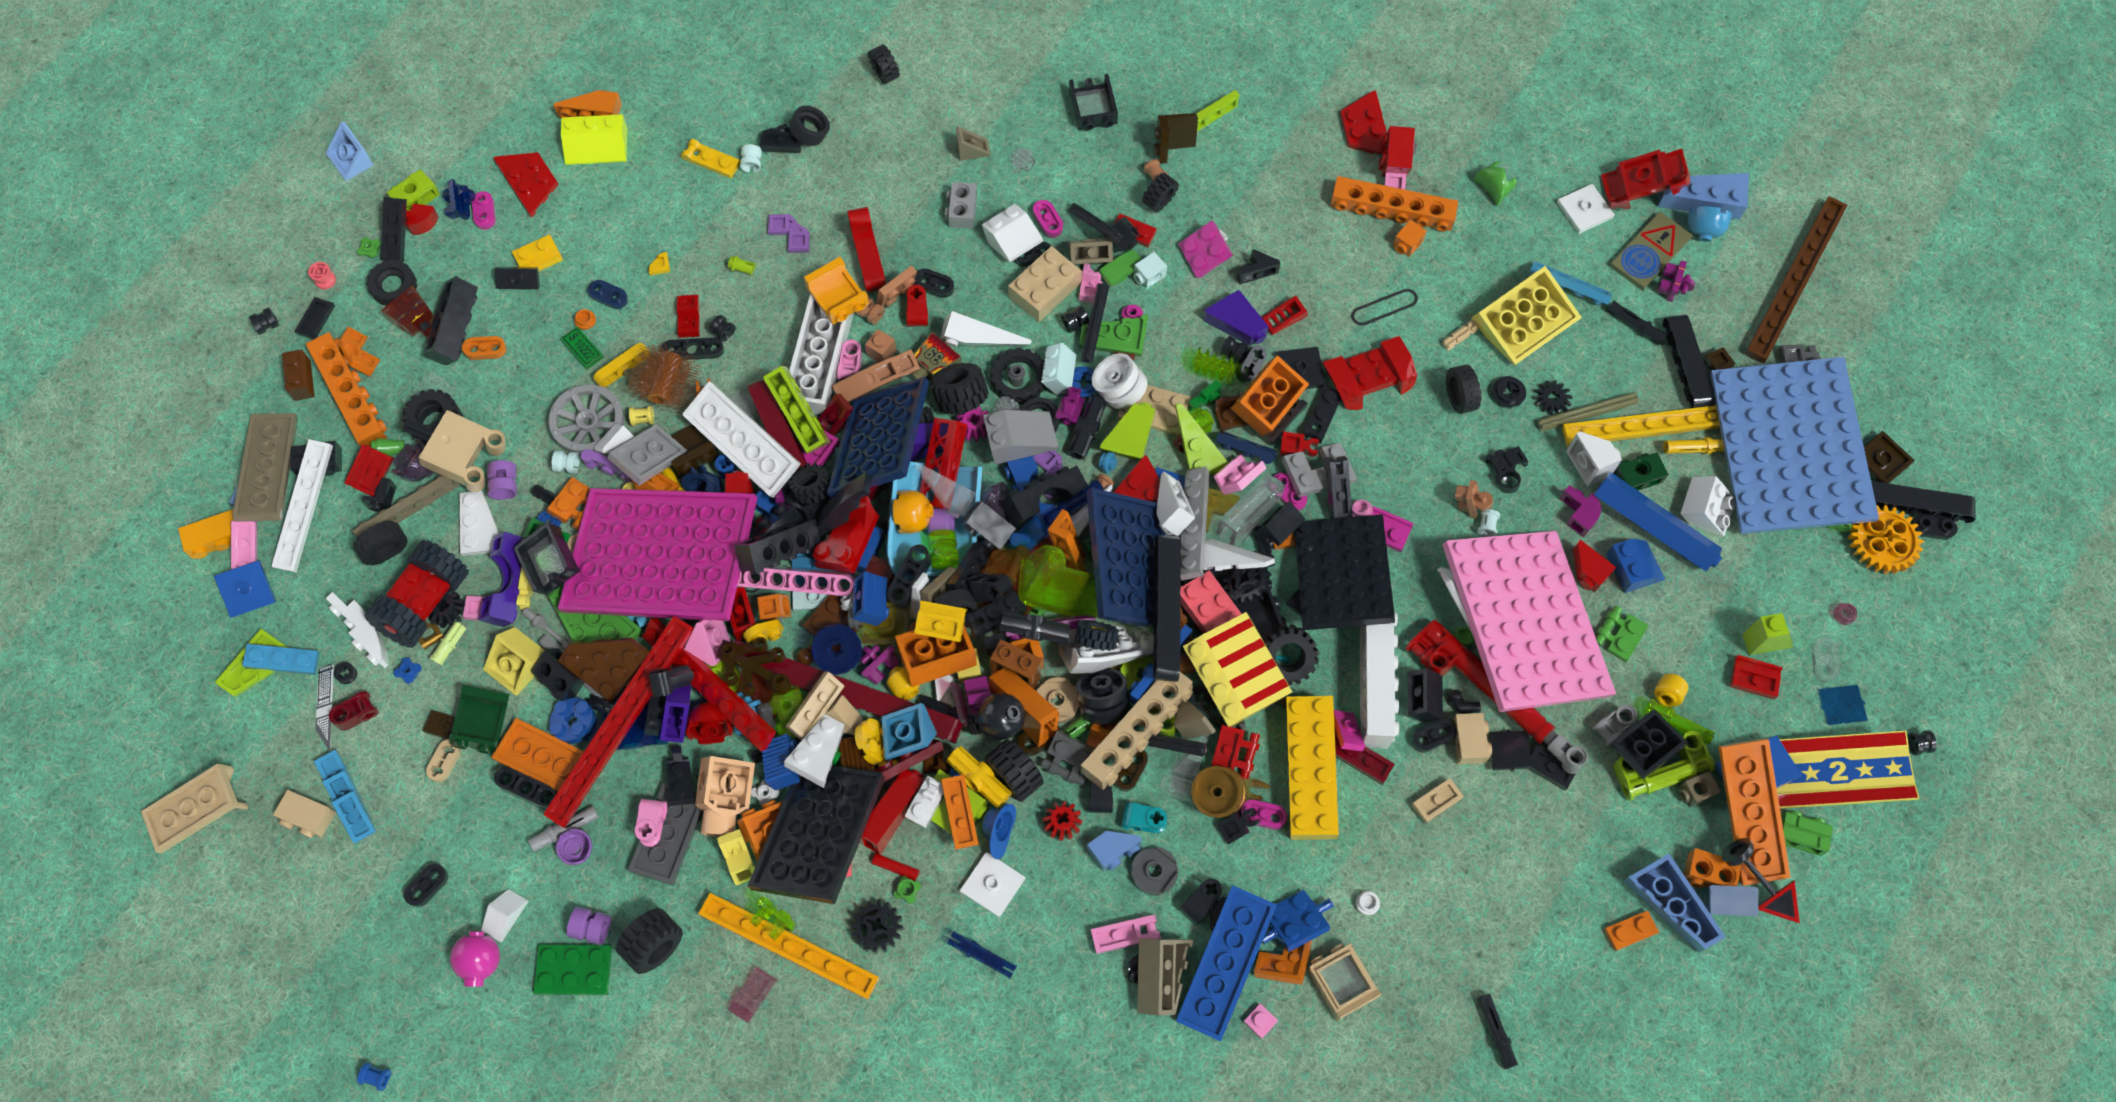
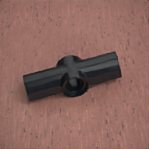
M1090 396L1082 416H1079L1074 436L1067 451V454L1072 458L1085 460L1092 441L1096 439L1095 434L1096 431L1099 432L1100 421L1107 406V402L1101 397Z
M1002 611L999 618L998 631L1022 635L1023 638L1030 640H1046L1067 644L1070 625L1046 620L1042 616L1021 615Z

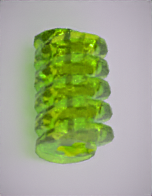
M1199 346L1191 369L1194 367L1195 374H1198L1202 369L1203 376L1210 372L1211 379H1214L1218 374V381L1220 382L1226 377L1227 384H1230L1236 372L1238 362L1234 364V357H1231L1226 362L1225 354L1218 359L1217 352L1209 356V349L1202 354L1201 347Z

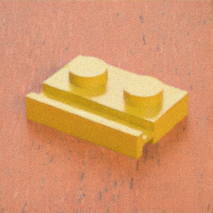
M550 234L512 251L519 267H538L539 271L563 261Z
M920 600V609L914 633L961 642L967 609Z

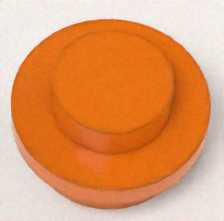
M582 309L576 313L574 322L581 330H588L595 325L596 317L593 312Z

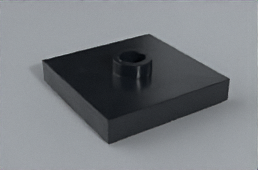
M1318 347L1276 352V356H1279L1309 383L1306 389L1326 386Z

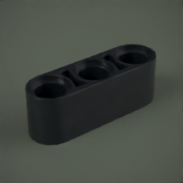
M914 545L909 550L888 589V598L896 609H905L910 605L912 585L923 572L927 573L932 563L931 555L924 545ZM925 554V558L923 560H915L917 555ZM910 573L915 574L912 580H905L906 575ZM904 593V597L901 600H894L896 594Z
M508 767L498 769L494 775V782L501 790L545 811L557 794L551 786ZM512 776L510 783L503 785L504 779ZM532 785V790L527 794H523L524 789ZM553 795L550 802L544 803L546 796Z

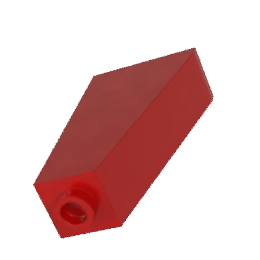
M912 769L911 771L905 770L900 773L871 812L860 840L863 846L877 854H882L904 820L905 814L924 782V776L920 772Z

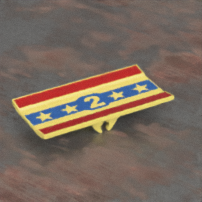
M1906 731L1780 739L1802 774V777L1777 789L1780 809L1919 800Z

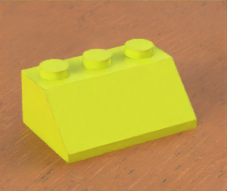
M623 114L561 118V139L565 165L627 162V126Z

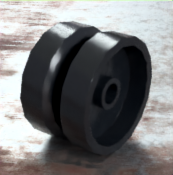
M1106 668L1094 673H1084L1079 677L1076 683L1081 716L1086 721L1092 724L1104 725L1117 722L1126 716L1130 706L1126 677L1122 672L1113 668Z

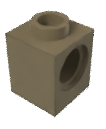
M1710 771L1689 779L1679 786V795L1684 803H1688L1690 808L1710 800L1721 793ZM1693 786H1696L1701 790V795L1697 794L1694 791Z

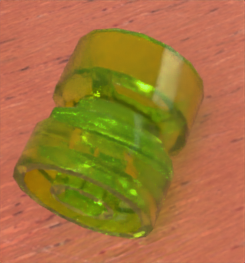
M944 529L931 532L927 537L929 549L933 551L930 553L932 558L931 567L943 570L959 565L955 531Z

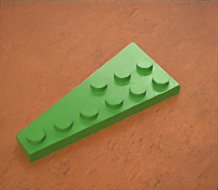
M549 549L544 550L536 558L546 582L549 580L548 574L552 572L559 573L564 569L562 561ZM564 584L548 595L573 641L621 640L622 638L629 637L636 640L643 633L642 629L627 616L562 613L558 610Z

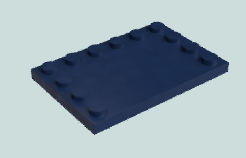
M925 376L859 397L852 401L851 406L854 409L847 418L827 491L831 498L848 483L864 473L872 477L871 487L907 477L929 381Z
M1090 488L1086 493L1098 619L1153 628L1154 545L1157 535L1165 536V531L1159 526L1160 522L1156 514L1158 503Z

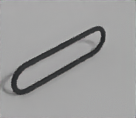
M1403 289L1354 309L1351 313V318L1357 325H1367L1414 306L1418 301V296L1411 289ZM1403 292H1410L1415 297L1413 303L1363 323L1356 321L1354 317L1356 311Z

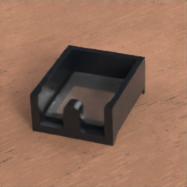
M1104 74V84L1094 85L1092 78H1087L1082 88L1074 89L1073 79L1069 80V94L1078 130L1090 131L1095 127L1101 126L1108 128L1118 123V110L1108 74Z
M550 523L541 525L537 531L522 539L521 543L514 547L533 592L546 596L581 571L561 532L562 528Z

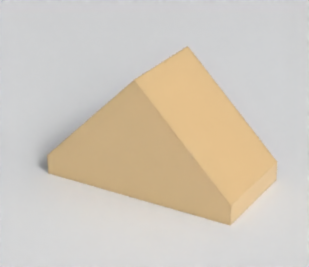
M843 695L838 696L825 713L843 723V733L855 735L856 727L863 722V717Z

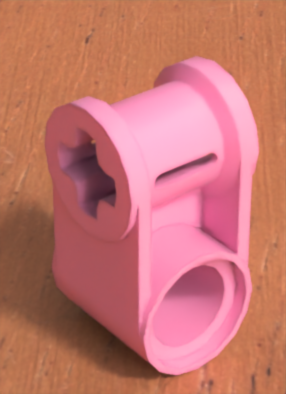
M847 340L842 345L837 370L838 381L846 379L862 370V350L859 342L856 340ZM850 351H857L853 355L848 354Z
M648 799L640 801L635 835L646 847L657 845L661 839L663 823L667 814L666 801Z

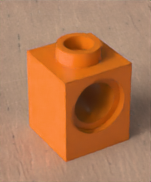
M1410 220L1396 235L1393 247H1395L1398 253L1410 257L1424 241L1427 231Z
M773 594L757 597L760 620L772 621L791 618L789 595Z

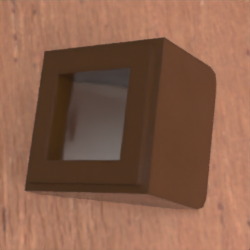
M944 748L942 751L925 759L923 774H937L939 769L946 774L950 773L951 765L947 763V759L951 755V751Z

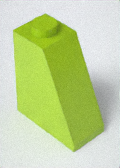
M1146 402L1134 403L1101 443L1100 450L1107 453L1113 452L1115 455L1140 461L1145 455L1156 413L1155 408H1152V404Z
M1783 613L1760 617L1742 634L1749 655L1793 647Z

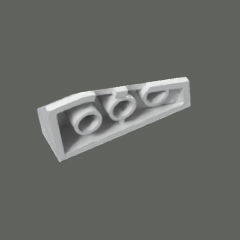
M953 311L945 317L941 338L946 340V344L955 347L958 345L1027 347L1032 342L1030 339Z
M1205 539L1204 570L1213 569L1215 566V571L1233 568V565H1235L1236 569L1258 568L1275 563L1274 558L1214 539Z

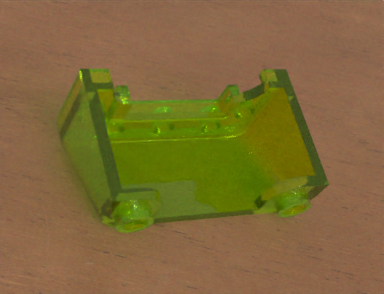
M1045 545L1021 561L1019 598L1025 605L1071 617L1090 614L1096 618L1098 617L1094 574L1065 567L1066 558L1061 549Z

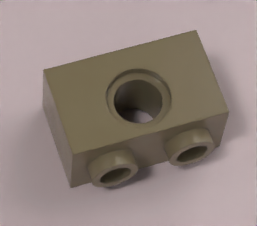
M1109 238L1068 240L1069 261L1073 264L1113 262L1112 240Z

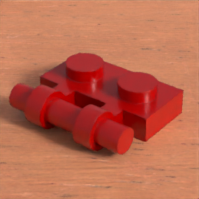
M1222 724L1211 767L1221 766L1233 770L1235 767L1242 768L1241 777L1249 779L1250 771H1253L1255 765L1253 764L1255 753L1260 747L1258 743L1260 734L1251 732L1250 739L1247 741L1243 739L1245 730ZM1240 747L1247 748L1244 761L1237 759Z

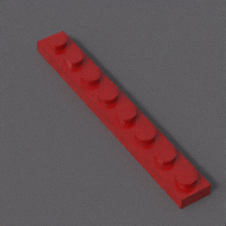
M658 618L650 619L642 637L653 647L666 626ZM684 645L672 666L688 665L694 673L691 685L710 703L716 705L723 716L760 751L767 750L776 731L702 660L684 650L686 646Z

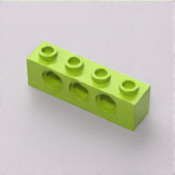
M780 366L763 376L806 453H814L829 444L830 440L788 368Z

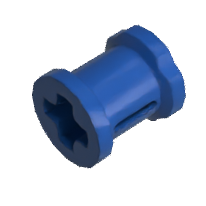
M725 454L720 455L715 461L718 474L724 480L726 478L725 474H732V472L738 471L735 463Z
M366 1062L359 1071L357 1083L360 1085L368 1084L376 1087L379 1091H383L390 1079L391 1070H381L372 1067L371 1063Z

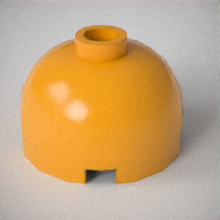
M916 490L898 491L897 494H900L899 498L894 499L893 518L895 525H900L902 529L898 530L899 533L903 535L914 534L924 530L930 522V517H933L934 510L932 504H930L924 494Z

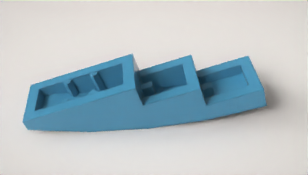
M334 750L316 759L314 763L333 801L331 803L353 844L375 833V827L339 752Z

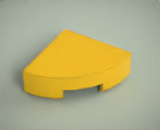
M667 252L659 254L653 263L650 264V276L671 272Z

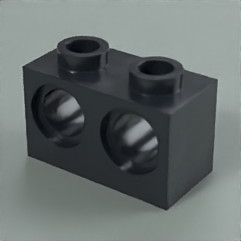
M559 648L544 650L530 671L536 676L538 682L545 685L551 691L552 696L556 699L563 701L574 698L585 682L558 662L563 654Z

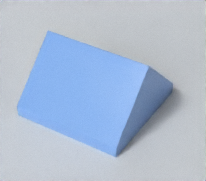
M341 122L326 154L345 181L373 166V163L346 123Z

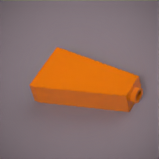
M1006 667L994 671L989 677L990 692L992 694H1012L1020 700L1026 714L1022 729L1038 747L1052 739L1057 732L1060 712L1014 671Z

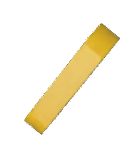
M643 343L634 345L598 370L593 380L598 386L606 388L622 377L626 369H633L636 367V364L642 363L639 359L644 361V358L647 359L644 355L649 357L647 354L650 350L646 349Z

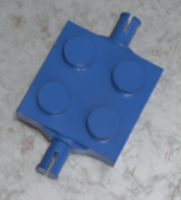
M1302 890L1279 902L1269 923L1271 930L1265 933L1262 944L1276 938L1290 952L1330 930V925L1322 913L1334 907L1331 899L1328 898L1316 904L1310 899L1305 890Z

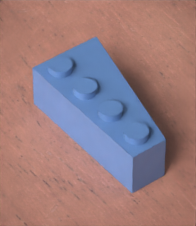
M1670 854L1629 876L1624 881L1699 953L1726 937Z

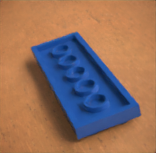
M1231 886L1176 1022L1218 1041L1222 1040L1277 904L1236 886Z

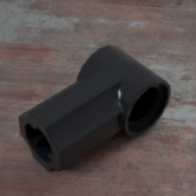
M681 665L671 669H660L648 673L652 697L670 695L673 693V690L690 685L694 679V673L688 665Z

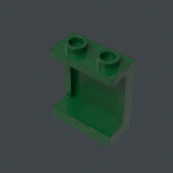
M463 685L452 732L449 737V744H453V747L463 750L467 749V747L475 748L477 752L483 754L495 752L498 747L510 694Z

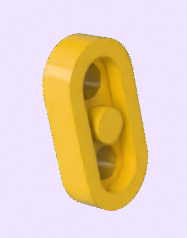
M779 620L763 622L750 627L745 631L743 637L748 644L753 643L758 637H763L766 641H775L782 636L784 627Z

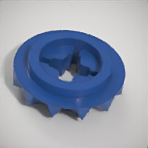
M1082 366L1074 369L1072 387L1081 389V398L1090 397L1098 392L1092 384L1094 369ZM1083 376H1085L1086 383H1089L1085 385L1084 389H1082L1080 383H1077L1082 381Z

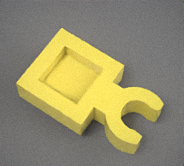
M521 568L518 585L519 595L516 605L520 606V610H524L527 607L530 608V597L533 594V590L523 568Z

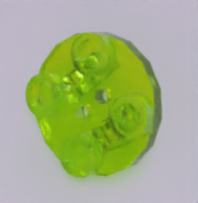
M761 896L760 899L754 902L759 909L750 922L755 927L764 918L766 920L771 918L774 921L775 927L769 936L774 941L785 929L793 932L796 923L788 913L782 909L777 912L778 910L772 906L773 903L764 896Z

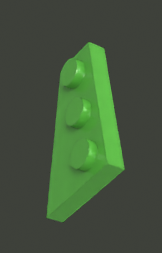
M1142 315L1139 318L1130 319V317L1123 318L1120 321L1102 322L1096 350L1142 357L1148 315ZM1088 324L1082 326L1080 348L1084 346Z

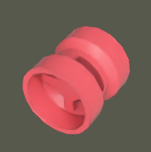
M316 262L310 266L308 274L319 289L325 290L334 286L336 277L326 263Z

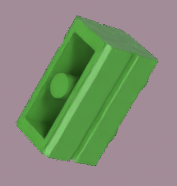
M1788 810L1781 814L1786 846L1818 856H1822L1829 851L1830 838L1833 831L1832 825L1826 824V821L1822 818L1812 817L1809 819L1803 817L1801 812L1795 810Z

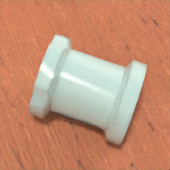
M1492 509L1482 510L1480 513L1482 518L1481 526L1478 527L1477 533L1486 537L1497 536L1496 525L1497 520L1500 518V513Z

